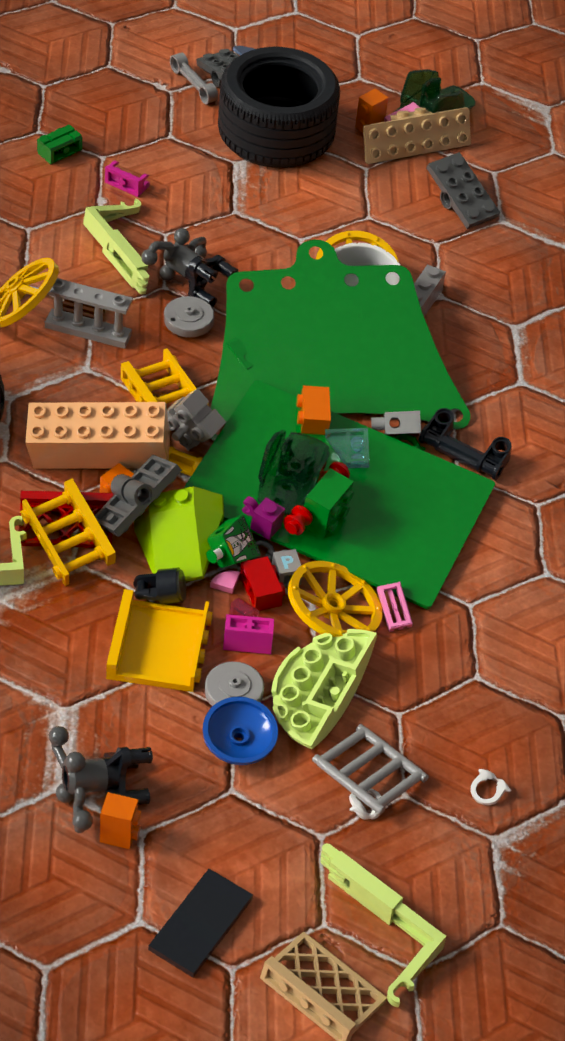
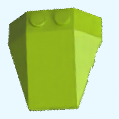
M194 486L161 492L160 496L145 509V512L135 519L134 531L152 573H157L158 569L179 567L184 572L186 582L204 579L209 564L206 553L211 549L207 539L219 527L220 522H223L224 497L221 494Z

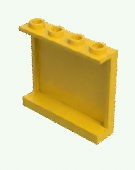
M124 589L106 664V679L193 692L195 683H200L202 669L198 668L199 663H204L205 649H202V645H207L209 630H206V626H211L213 612L209 611V602H205L204 610L138 601L133 600L134 590Z

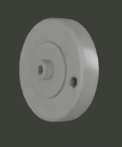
M191 296L179 297L166 305L164 309V323L176 335L183 337L201 336L213 327L214 310L209 303L200 298Z
M234 661L225 662L214 667L206 677L205 696L211 706L230 697H247L260 703L263 698V678L255 668L248 664Z

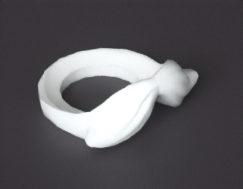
M484 769L478 770L479 775L471 785L473 799L477 803L487 806L496 804L505 792H511V789L504 780L498 779L494 773ZM487 779L496 781L497 789L492 798L483 799L477 795L476 787L480 782Z
M374 789L366 791L372 794L376 800L381 797L380 793ZM352 793L350 794L349 800L353 806L350 808V811L355 812L359 818L373 820L380 816L374 810L371 813H367L365 807Z

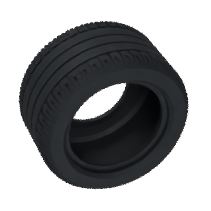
M263 47L240 55L226 67L221 77L218 129L222 140L238 156L261 166L289 168L301 166L317 159L329 149L335 137L340 99L338 79L322 60L312 54L294 48Z

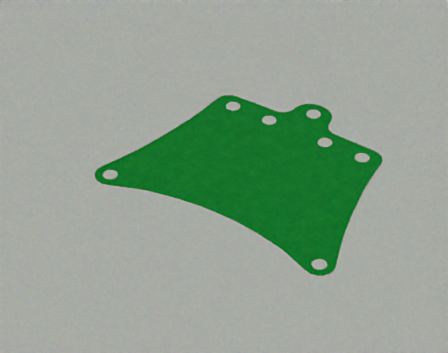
M309 240L298 247L296 261L290 268L236 272L229 276L226 285V326L217 385L210 407L211 410L216 409L226 423L253 382L259 380L294 396L302 393L303 385L329 387L330 411L337 414H384V412L420 411V419L429 422L436 411L441 408L459 409L463 414V418L459 422H454L453 429H462L468 425L471 414L437 351L420 307L412 275L407 268L401 265H345L338 259L333 246L328 242ZM315 246L323 250L322 258H311L309 255L310 248ZM390 272L398 274L400 277L399 283L396 285L388 284L385 279L386 275ZM347 274H355L358 277L359 282L356 286H348L345 283L344 278ZM286 276L292 277L296 282L295 287L285 289L281 285L282 278ZM250 279L254 284V288L249 292H245L239 286L240 281ZM236 337L241 338L248 352L244 355V358L247 362H252L254 366L246 370L227 346L226 342ZM214 434L210 439L215 441L218 435Z

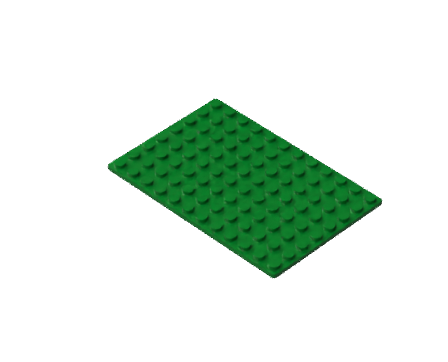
M255 380L184 488L194 486L223 495L224 520L244 515L250 529L252 517L242 512V508L245 506L243 501L248 496L253 497L258 504L267 497L285 508V518L287 515H292L291 511L296 505L304 507L306 496L321 480V475L329 470L332 462L344 463L350 472L349 479L354 481L352 487L354 495L348 504L350 510L344 519L342 517L339 519L336 529L332 533L329 532L323 539L307 529L301 535L290 534L285 529L284 523H282L280 529L270 540L291 550L296 549L298 553L316 561H328L345 566L350 573L375 587L400 582L405 600L425 609H430L493 491L495 482L330 411L331 422L328 435L301 433V424H297L298 411H300V407H297V396L262 381ZM392 589L393 594L398 596L396 589Z

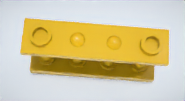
M168 348L163 349L162 362L138 370L133 368L129 361L121 363V380L136 402H165L167 404L186 397L190 392L197 389L179 365L176 356L172 355ZM165 369L170 374L168 377L150 383L143 382L141 377ZM174 383L181 389L160 397L153 396L151 391Z
M73 478L64 482V492L59 497L34 508H31L27 499L22 501L23 510L20 511L22 519L26 524L29 523L54 566L52 570L57 580L61 579L65 586L69 585V572L99 559L104 560L107 566L116 563L114 548ZM63 504L72 505L74 509L72 514L44 527L41 526L37 519V516ZM75 522H82L85 528L84 532L56 545H52L47 535ZM87 540L89 542L93 541L96 546L94 551L63 564L58 555L59 553Z

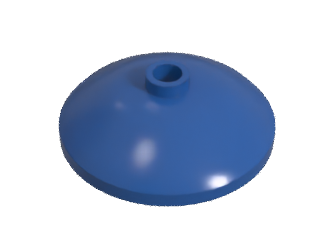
M230 697L219 701L210 708L205 716L202 732L205 744L217 758L234 765H250L263 760L272 752L277 742L278 725L271 711L262 703L247 697ZM239 737L242 741H237L235 738Z

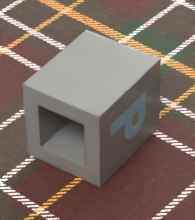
M292 549L273 552L272 565L276 566L277 578L279 582L284 584V587H288L294 572L301 566L297 551Z

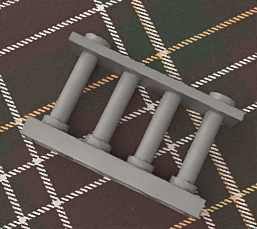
M57 278L53 287L48 292V295L54 296V309H51L45 320V328L125 349L132 336V329L123 327V314L126 315L133 298ZM63 299L74 301V314L63 311ZM83 304L94 306V319L83 316ZM103 309L115 312L114 324L103 322Z

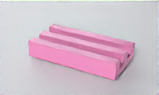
M397 582L378 586L377 592L389 632L397 628L401 630L406 626L407 628L412 627L413 623L401 583ZM392 589L397 591L405 621H401ZM384 591L388 593L396 623H393Z

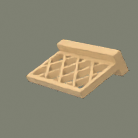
M302 932L276 957L271 956L266 960L260 976L261 980L336 1041H350L352 1035L387 1000L385 995L305 932ZM304 943L312 949V954L298 953V946ZM283 960L295 961V969H288L281 962ZM300 961H313L314 970L300 969ZM318 961L328 962L332 965L333 970H319ZM301 977H315L316 986L307 985L302 981ZM320 977L334 978L335 987L321 986ZM339 978H348L353 982L354 987H340ZM323 994H336L337 1003H330L323 997ZM341 994L355 995L356 1004L342 1003ZM360 995H369L376 1001L373 1004H361ZM344 1011H357L358 1019L353 1022L344 1014Z

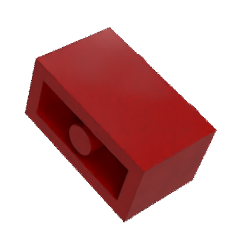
M268 556L241 562L240 579L255 612L282 606V599L285 596L284 584L279 582L276 566L274 564L271 565Z

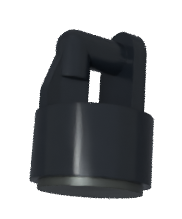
M179 567L158 569L157 573L138 575L134 579L133 585L136 588L134 596L138 600H159L160 604L183 603L186 598L185 575Z

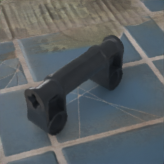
M447 408L437 410L429 423L421 431L418 441L435 447L436 451L477 472L482 471L492 476V479L496 481L510 460L512 447L510 440L505 437H497L486 452L483 453L451 437L450 434L454 428L453 412Z

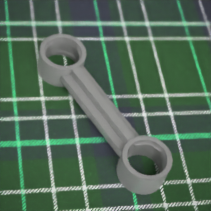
M181 52L170 56V65L173 72L176 74L182 73L199 91L200 99L204 104L218 100V92L213 83L206 84L189 66L188 59L184 53Z

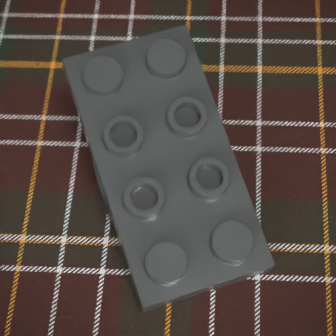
M221 49L215 54H204L203 57L197 58L196 61L198 67L210 73L215 87H220L224 70L239 55L229 49Z
M460 152L428 164L426 169L441 190L440 200L442 205L446 209L453 208L466 229L497 218L500 215V211Z
M152 455L132 477L125 474L115 476L111 482V491L114 496L95 515L101 528L118 537L125 533L135 519L141 516L145 509L160 496L161 492L176 479V476L182 471L176 463Z

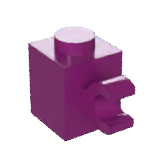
M248 496L243 501L245 506L242 508V512L252 517L250 529L270 540L282 526L285 508L267 497L258 504L253 497Z

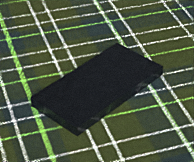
M208 869L148 945V950L194 978L252 901L253 894L213 870Z

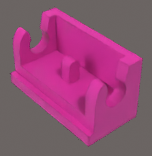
M116 160L105 167V183L136 197H139L150 186V182L146 180L149 177L148 174L144 173L140 178L115 167L119 164Z
M226 614L223 650L271 654L274 619Z

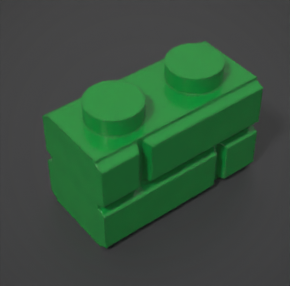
M70 124L58 128L47 135H42L37 139V152L50 165L83 150V137Z

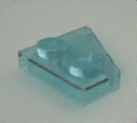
M368 428L325 429V438L348 468H369Z

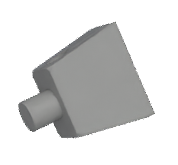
M420 411L384 412V417L371 418V428L376 431L385 430L386 435L421 433ZM398 419L399 426L391 427L390 420Z

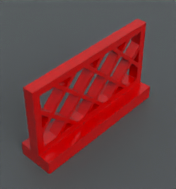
M21 490L20 511L23 510L22 501L27 499L31 508H34L61 496L62 492ZM81 492L94 515L113 497V493ZM66 503L37 516V519L40 521L44 518L50 524L54 522L48 516L50 512L58 511L61 513L62 516L57 519L59 520L72 514L74 509L71 504L67 505ZM82 522L73 523L74 526L66 532L63 529L57 530L61 536L57 539L49 538L52 545L71 538L69 535L77 529L81 533L84 532ZM29 523L26 526L19 525V532H26L32 527ZM103 530L112 545V533ZM37 536L33 539L21 541V546H42ZM87 540L74 547L95 548L96 546L93 541L89 542Z

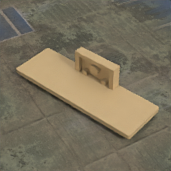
M464 107L432 113L426 110V108H416L413 112L399 111L396 115H391V121L364 125L365 162L371 164L470 145L469 108Z

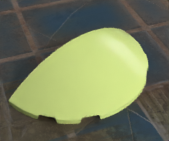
M348 629L347 633L340 637H332L330 633H324L314 637L313 642L302 649L298 646L284 659L273 680L271 692L274 706L272 707L278 723L281 724L292 739L305 747L313 749L331 732L347 709L361 682L376 642L377 633L360 629Z

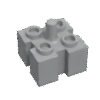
M198 388L190 392L186 397L175 401L167 409L170 430H175L172 438L175 441H179L188 451L196 447L200 442L203 443L212 438L226 423L216 409L211 410L207 405L208 399Z

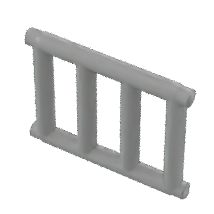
M362 724L357 726L356 732L321 756L316 754L312 758V761L319 768L378 814H382L386 805L419 781L424 783L429 778L422 769ZM363 738L374 745L340 770L330 763V761ZM382 752L392 759L391 762L358 785L348 777ZM400 767L411 774L377 800L366 792Z

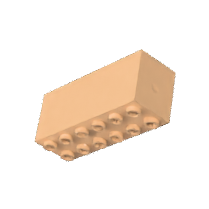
M29 403L25 443L33 468L108 469L113 468L118 463L126 468H140L152 455L169 461L170 424L166 403Z

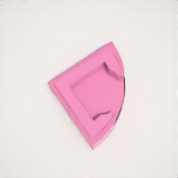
M225 571L219 573L211 580L210 587L233 594L240 578V572Z

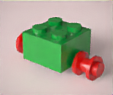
M332 462L329 470L321 475V480L306 496L304 507L296 505L291 511L292 515H287L284 518L285 529L290 534L301 535L307 529L324 539L329 532L332 533L336 529L339 519L341 517L344 519L350 510L348 504L354 495L352 491L354 481L349 479L350 472L344 463Z

